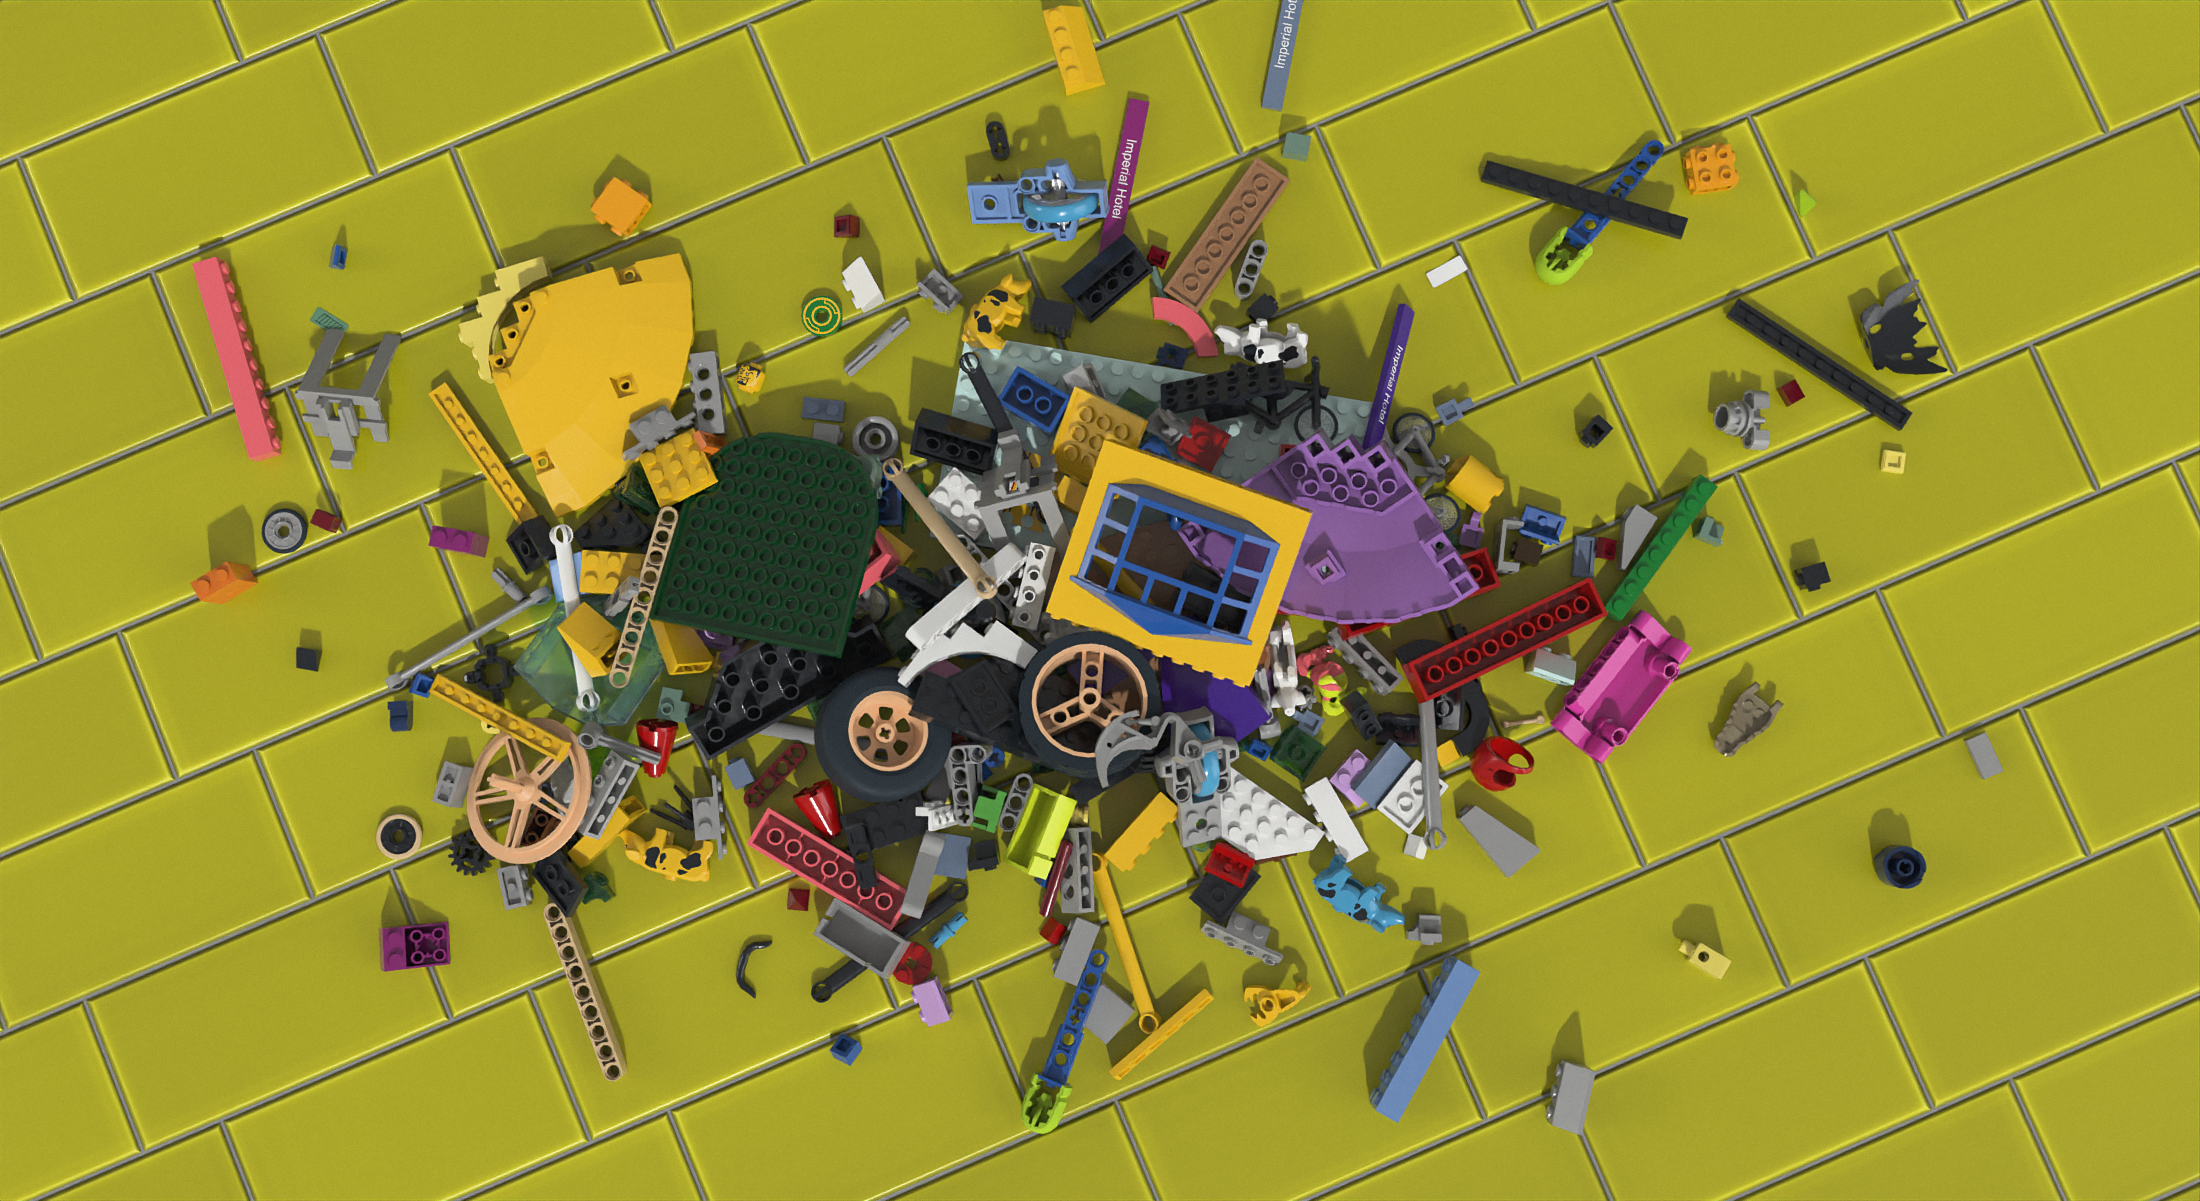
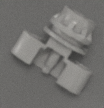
M1746 390L1743 395V401H1730L1727 404L1722 403L1718 405L1713 417L1715 428L1719 431H1724L1727 435L1742 437L1745 449L1766 450L1770 442V431L1760 430V424L1765 423V418L1760 417V409L1770 408L1769 393L1760 390Z

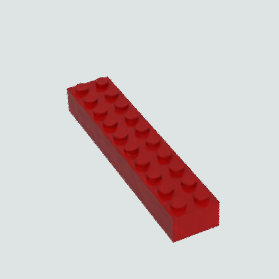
M1591 577L1419 656L1401 665L1418 703H1424L1607 616L1608 613Z

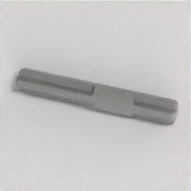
M904 316L899 318L844 366V371L850 377L858 372L910 326L908 319Z

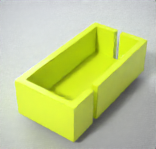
M1034 783L1003 862L1027 874L1046 880L1053 863L1050 860L1056 856L1077 800Z

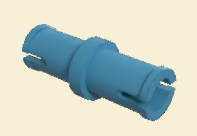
M959 910L947 923L944 922L941 925L942 928L929 938L930 943L933 942L934 944L932 945L938 949L950 936L956 935L955 932L968 921V918L964 917L965 914Z

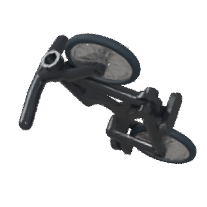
M1317 356L1311 358L1312 369L1304 377L1305 382L1285 380V392L1261 396L1266 399L1267 411L1253 404V398L1246 399L1249 414L1259 419L1254 427L1255 433H1262L1264 423L1269 430H1277L1281 426L1283 419L1311 400V405L1300 410L1295 418L1294 430L1298 439L1302 442L1323 428L1331 441L1334 440L1338 432V420L1329 408L1320 405L1321 398L1326 400L1330 388L1322 386L1320 383L1319 372L1321 366ZM1236 362V365L1231 364L1230 370L1248 367V365ZM1294 389L1308 391L1278 413V400L1291 395ZM1316 440V444H1317L1318 446H1321V444L1319 443V441Z

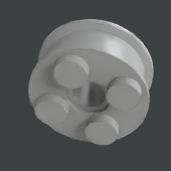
M871 416L859 422L854 429L852 441L854 449L859 456L876 454L880 456V462H885L896 455L900 446V437L898 431L889 420L879 416ZM875 435H879L882 438L878 445L871 444V439Z

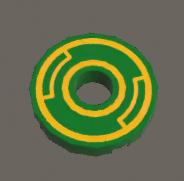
M817 296L807 301L803 307L801 317L802 323L809 333L817 337H828L836 333L841 327L843 314L838 303L831 297ZM824 311L828 314L824 322L817 320L819 312Z

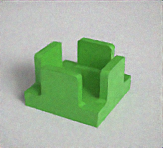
M983 785V790L996 793L997 796L996 798L986 795L978 797L973 815L988 820V825L974 821L971 826L995 833L1008 791Z

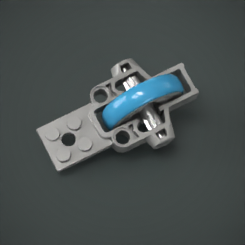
M1205 706L1199 709L1175 713L1200 741L1216 737L1214 736L1213 714ZM1220 736V739L1223 741V748L1205 753L1204 758L1200 761L1207 781L1194 785L1188 764H1180L1170 759V746L1154 757L1156 772L1159 777L1165 778L1166 790L1178 805L1179 835L1182 847L1222 838L1220 794H1224L1230 789V763L1239 758V747L1233 737ZM1187 746V753L1190 756H1194V749L1191 746ZM1204 818V822L1200 826H1196L1198 820Z

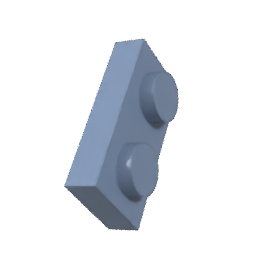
M804 397L801 417L802 419L843 423L846 402Z

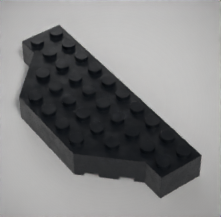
M869 614L850 624L841 658L745 639L719 654L703 708L684 718L687 729L707 760L710 761L831 692L851 675L861 670L875 667L893 655Z
M997 656L988 659V664L1019 710V691L1026 670L1011 661ZM925 670L909 710V716L1056 770L1044 762L1026 740L1020 722V713L986 735H982L969 712H967L956 692L949 684V680L965 670L947 678ZM1051 674L1040 690L1037 700L1038 715L1079 696V684ZM1078 705L1068 710L1070 717L1079 715ZM1059 714L1055 716L1054 720L1058 723H1063L1066 717ZM1083 721L1052 736V738L1062 746L1073 751L1095 753V746L1102 731L1094 722ZM1116 773L1107 775L1109 786L1104 787V789L1112 785ZM1072 776L1102 788L1099 777L1081 778Z

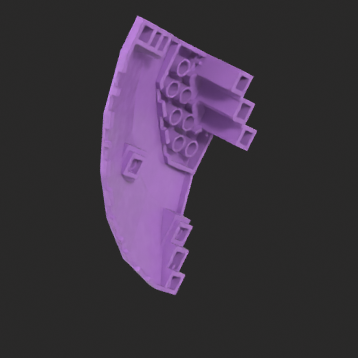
M1321 428L1240 484L1314 510L1279 606V610L1323 621L1338 622V624L1398 623L1408 618L1452 607L1480 589L1457 549L1443 532V527L1383 439L1364 451L1353 433L1334 445L1324 429ZM1316 440L1319 441V443L1321 444V446H1318V445L1316 444ZM1347 445H1348V446L1350 447V449L1352 450L1351 452H1349V451L1346 450V446H1347ZM1379 451L1382 457H1377L1376 452ZM1191 521L1180 527L1177 532L1193 555L1223 579L1236 538ZM1243 541L1235 564L1260 572L1268 548ZM1442 542L1444 544V547L1442 549H1438L1436 547V543ZM1327 566L1329 567L1330 571L1328 573H1324L1322 571V567ZM1232 572L1229 583L1238 592L1250 597L1253 594L1257 579Z

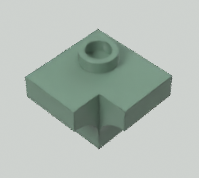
M662 687L656 717L686 724L684 718L690 716L693 703L685 701V691Z

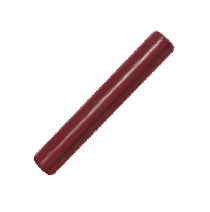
M1062 840L1039 911L1043 917H1050L1073 847V843L1069 840Z

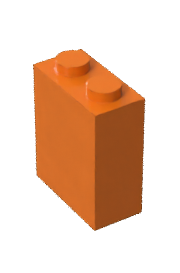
M226 561L190 584L200 601L224 604L258 584L248 565Z

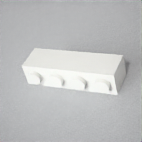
M1322 777L1303 788L1305 793L1302 796L1308 806H1313L1315 812L1312 814L1318 824L1322 823L1326 829L1324 830V835L1329 842L1333 841L1335 844L1334 852L1336 855L1341 854L1347 859V863L1368 851L1367 846L1327 777Z

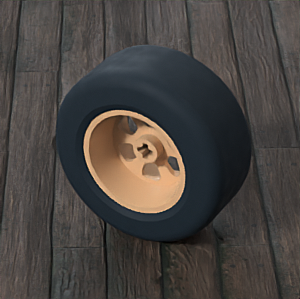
M877 666L851 675L826 697L816 718L814 744L818 760L824 772L841 790L864 801L890 802L914 794L935 779L949 755L952 731L908 715L922 677L918 675L906 688L897 681L900 678L898 673L902 668ZM879 707H888L893 710L889 720H882L880 718ZM864 713L869 714L873 720V724L869 729L858 724ZM901 718H904L910 730L909 732L899 733L895 724ZM886 732L887 735L885 737H880L879 733ZM859 736H867L871 742V745L864 751L860 750L856 738ZM897 740L908 745L906 751L901 756L893 748ZM877 749L886 750L887 762H878L873 759Z

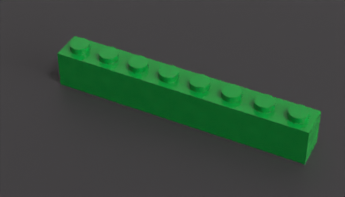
M1703 475L1692 479L1603 602L1608 613L1607 617L1614 622L1621 621L1718 486Z

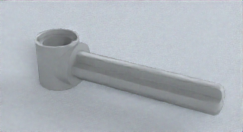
M1258 666L1254 675L1256 692L1272 713L1271 718L1258 727L1260 739L1263 740L1281 736L1282 734L1278 717L1273 715L1272 707L1270 706L1271 699L1266 669Z
M587 722L577 737L578 744L584 749L597 748L598 745L655 765H658L661 760L660 753L603 734L604 730L596 722Z

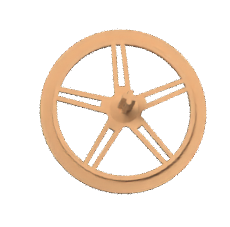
M538 717L528 718L527 720L572 743L564 758L565 760L570 756L574 771V789L568 809L542 791V784L562 762L547 756L530 773L520 741L502 731L487 744L474 766L467 791L469 823L479 844L489 854L501 861L527 864L542 860L555 853L575 833L588 807L592 787V772L586 749L578 744V736L574 731L553 719ZM505 744L514 779L493 773L491 777L487 778V781L490 782L489 786L495 788L479 792L487 765L495 753ZM507 791L505 796L479 800V797ZM542 797L565 812V816L540 802ZM514 799L515 803L505 845L496 841L487 831L481 818L479 805ZM531 804L537 805L561 820L556 829L546 838L531 846L519 848Z

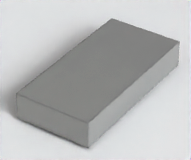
M1981 733L1964 740L1981 779L1989 778L2003 771L1986 733Z

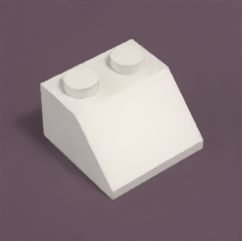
M862 257L857 258L842 272L845 278L842 280V283L847 292L850 290L853 292L855 297L851 299L857 309L861 308L863 313L885 302Z

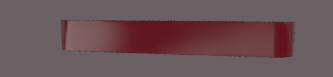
M799 743L792 744L745 793L744 803L746 806L756 808L763 804L805 759L807 750L804 745ZM793 748H801L800 754L802 756H796L792 759L795 762L794 765L784 758L786 755L790 758L794 754ZM780 762H785L788 765V771L785 774L777 771V765ZM766 777H770L774 781L771 789L764 788L762 784ZM757 786L766 793L765 796L763 793H760L757 797L758 803L749 802L751 799L749 795H755L759 791L756 789Z

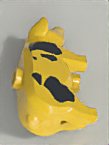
M1010 273L1001 280L997 287L988 291L979 304L975 303L972 306L970 316L964 325L962 341L974 348L986 347L990 350H1002L1007 341L1002 340L997 333L1003 328L1004 324L1018 327L1021 323V315L1025 311L1026 306L1018 301L1032 288L1031 280L1029 278L1023 281L1015 280Z
M656 828L654 837L648 842L640 835L629 830H624L618 835L624 841L625 853L629 860L648 870L664 874V879L676 881L677 878L689 881L703 882L709 880L710 868L708 859L713 854V842L705 840L696 841L694 838L693 847L688 851L683 847L673 845L674 832Z

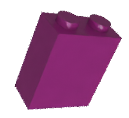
M433 525L428 546L485 558L489 537L473 532Z

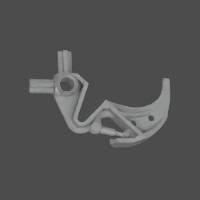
M1139 710L1124 713L1110 722L1103 729L1095 746L1096 768L1102 788L1109 786L1107 768L1112 759L1127 750H1151L1156 747L1168 722L1171 724L1170 759L1180 764H1188L1194 785L1207 781L1200 761L1204 758L1205 753L1223 748V741L1220 739V736L1200 741L1184 721L1173 712L1164 713L1160 717L1153 716L1137 720H1130V718L1140 716ZM1136 724L1137 726L1150 725L1152 732L1148 735H1143L1129 726ZM1187 746H1191L1194 749V756H1190L1187 753Z

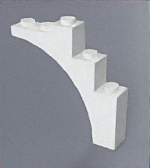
M997 620L994 624L990 623L984 631L986 634L984 637L963 622L961 626L956 625L950 634L952 636L951 639L943 634L925 650L920 651L917 649L911 656L913 661L908 667L904 666L898 673L900 678L897 681L907 688L918 675L932 665L947 658L965 654L997 656L1027 670L1031 660L1039 652Z

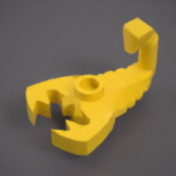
M1306 980L1298 982L1294 990L1273 989L1264 985H1249L1245 990L1244 1000L1246 1003L1250 998L1254 1002L1256 994L1258 995L1260 1009L1257 1011V1015L1251 1013L1250 1017L1258 1026L1263 1027L1273 1021L1279 1013L1297 1004L1311 990V986L1307 984Z

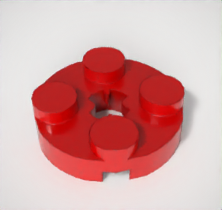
M911 942L896 966L893 975L899 982L907 985L921 983L929 976L932 969L933 959L931 953L923 945ZM912 957L913 961H917V966L914 965L915 969H910L909 966H906V961H909L908 958Z

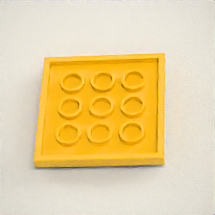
M1075 386L1049 455H1055L1059 471L1069 476L1073 475L1089 486L1104 440L1114 439L1138 448L1148 420L1079 386ZM1116 493L1114 499H1118L1119 494Z

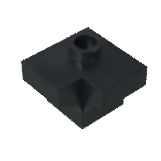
M995 838L974 843L975 856L972 861L967 863L969 871L982 868L985 871L997 869V865L1001 861Z

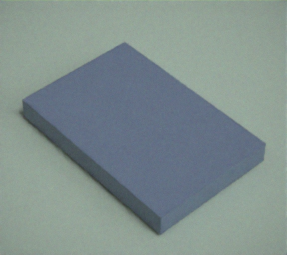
M1389 739L1350 788L1375 810L1414 761L1393 740Z

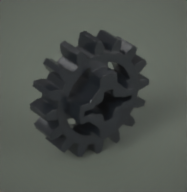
M472 830L467 831V835L460 833V839L455 838L452 840L455 846H449L453 854L448 855V858H454L451 866L457 865V872L464 870L465 876L469 875L470 872L472 876H476L478 871L485 873V867H492L489 861L496 858L489 854L480 844H475L473 840L471 841V839L477 840ZM473 849H478L472 857H467ZM464 862H469L474 867L467 866Z

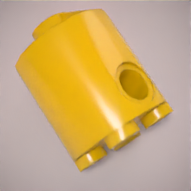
M1472 455L1456 459L1446 471L1445 488L1477 512L1485 513L1492 504L1490 503L1494 495L1498 497L1505 487L1503 478L1496 475Z

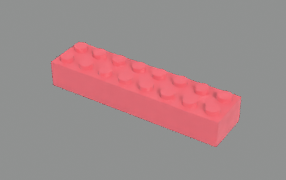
M768 807L748 840L747 845L891 931L894 929L902 916L900 909L906 893V886L874 868L877 877L876 882L880 881L879 885L861 889L851 853L774 807Z

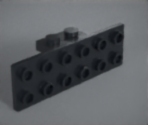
M1283 360L1271 361L1161 384V408L1165 411L1170 410L1174 414L1203 408L1208 423L1249 415L1246 399L1286 391Z

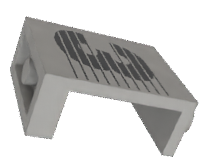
M1508 516L1506 519H1502L1495 524L1491 560L1497 574L1512 575L1519 572L1520 563L1503 561L1506 529L1517 530L1524 526V522L1518 521L1517 517Z

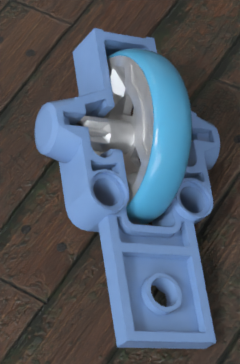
M1063 158L1047 161L1045 168L1024 170L1018 181L968 182L967 184L972 224L1022 223L1023 228L1027 232H1052L1057 241L1074 239L1077 234L1080 218H1106L1110 210L1107 180L1088 181L1075 178L1067 160ZM1024 179L1030 180L1032 184L1026 183ZM1020 193H1023V194H1024V197H1023V206H1022L1021 194H1020ZM992 199L995 202V206H988L985 200Z

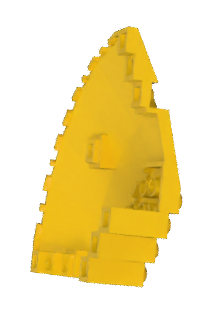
M680 253L635 262L636 264L619 271L609 267L533 291L529 297L513 303L519 322L500 330L507 349L488 356L493 370L492 377L522 449L527 456L531 457L537 474L536 477L557 518L589 507L605 491L616 486L615 483L632 473L638 465L639 457L632 461L628 459L625 462L622 459L623 452L639 443L629 429L631 423L664 404L672 413L680 389L684 387L687 362L690 360V348L693 346L695 331L693 330L692 282ZM633 274V278L628 280L627 276ZM625 383H629L628 389H623ZM545 459L546 464L544 466H541V461Z

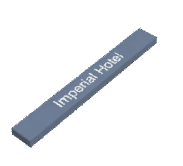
M1282 0L1261 108L1282 111L1303 0Z

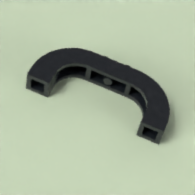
M1427 639L1415 640L1403 644L1393 650V653L1400 664L1403 665L1445 644ZM1477 679L1457 687L1466 689L1465 704L1469 714L1463 731L1449 738L1454 743L1460 757L1466 756L1479 746L1486 736L1489 727V707L1481 692L1482 686Z

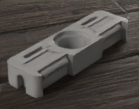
M630 575L606 599L603 604V618L613 620V617L618 612H621L635 595H638L640 578Z

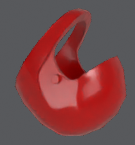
M1490 736L1483 740L1474 750L1470 762L1471 773L1476 781L1485 789L1493 792L1504 791L1515 786V773L1528 774L1534 768L1532 754L1521 744L1503 736ZM1520 754L1527 760L1529 767L1521 768L1509 763V758L1512 755Z

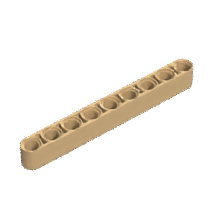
M669 506L662 508L658 514L639 577V593L633 597L610 672V683L616 688H624L630 681L678 522L677 511ZM671 512L675 518L671 522H665L662 519L663 514ZM660 532L667 533L669 536L668 540L659 542L656 539L657 534ZM654 552L661 553L662 560L653 562L650 559L651 554ZM648 572L655 573V581L651 583L644 580L645 574ZM642 592H647L650 595V599L646 603L638 600V596ZM636 612H641L644 615V619L640 623H635L632 620V616ZM628 633H636L638 640L635 643H628L626 641ZM625 652L632 656V660L627 664H623L619 660L620 655ZM623 673L626 677L625 682L616 684L613 680L614 675Z
M551 903L544 909V918L603 1075L609 1081H616L624 1076L627 1071L625 1059L571 917L566 918L560 909L559 916H553L552 908L554 906L557 907V905ZM561 926H564L567 929V935L565 937L561 936L559 933V929ZM568 946L573 947L575 951L573 957L567 954ZM575 966H579L582 969L581 976H577L574 973ZM583 985L589 988L588 996H585L581 991ZM590 1005L596 1007V1016L590 1014ZM597 1025L604 1028V1035L597 1033ZM605 1045L611 1047V1055H607L604 1052ZM612 1065H616L619 1068V1075L612 1073Z

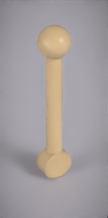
M1537 716L1535 719L1508 722L1505 720L1501 725L1507 729L1509 726L1536 722L1543 724L1545 719L1543 716Z

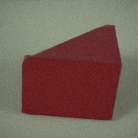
M316 509L310 523L329 532L336 533L342 518L324 510Z

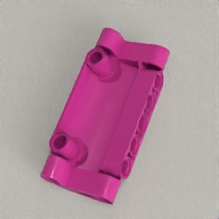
M1640 609L1627 626L1621 627L1613 635L1563 699L1564 706L1550 724L1581 751L1598 763L1603 764L1614 750L1613 747L1623 745L1626 742L1627 738L1678 676V665L1683 663L1692 651V648L1682 640L1672 637L1650 614Z

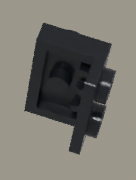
M1391 712L1378 714L1377 720L1383 730L1376 734V745H1385L1391 739L1401 747L1419 746V715L1411 713L1402 715Z

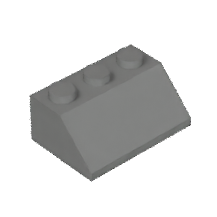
M1561 1059L1560 1064H1557L1555 1069V1076H1557L1556 1084L1552 1085L1550 1092L1552 1097L1551 1106L1548 1105L1546 1109V1118H1548L1547 1121L1551 1125L1582 1135L1596 1073L1594 1070L1584 1064Z

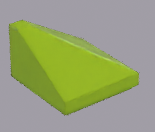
M1804 189L1793 196L1801 218L1817 204V201Z

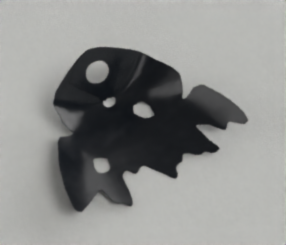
M1919 279L1910 281L1890 292L1884 300L1883 307L1874 303L1860 315L1863 345L1876 370H1882L1884 367H1887L1895 373L1914 375L1936 374L1947 371V368L1927 360L1937 354L1936 351L1939 347H1914L1917 341L1913 339V336L1927 324L1919 322L1918 318L1913 316L1918 309L1917 305L1921 299L1919 298L1901 305L1904 299L1913 293L1912 288L1919 282ZM1882 324V328L1878 333H1870L1872 326ZM1904 353H1911L1914 359L1902 360L1901 356Z

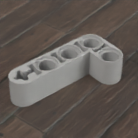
M978 741L959 742L950 749L948 755L955 818L959 825L965 827L978 819V817L973 815L978 800L975 764L984 762L993 753L992 746ZM977 748L983 750L984 756L979 755ZM957 749L963 751L964 757L959 756ZM960 769L966 773V778L961 776ZM962 790L968 793L969 798L963 796Z
M929 830L925 831L900 913L918 919L921 918L938 859L945 843V835Z

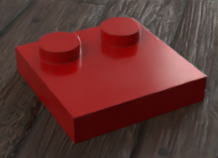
M1194 415L1189 428L1193 436L1188 438L1184 435L1175 453L1212 472L1232 435Z

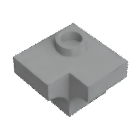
M1416 913V923L1411 929L1405 930V938L1407 940L1420 941L1424 945H1434V942H1442L1441 916L1438 914Z

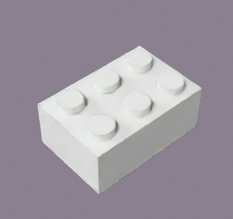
M954 467L929 495L928 501L975 542L987 531L979 510L974 508V502L979 501L981 498V490L977 491L976 485ZM1002 509V510H998V512H999L1000 515H1001V513L1003 512V509Z

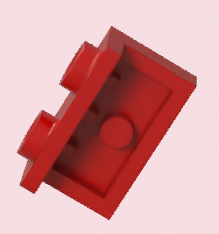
M1217 842L1212 849L1204 870L1242 888L1256 860L1249 857L1248 853L1233 849L1227 843Z

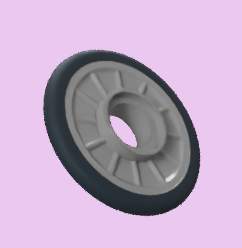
M284 508L273 511L266 517L262 525L264 543L268 548L277 553L286 554L296 551L302 546L307 536V525L304 518L292 509ZM286 525L289 528V534L282 537L280 535V528Z

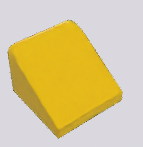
M1451 739L1437 746L1438 763L1441 768L1460 758Z

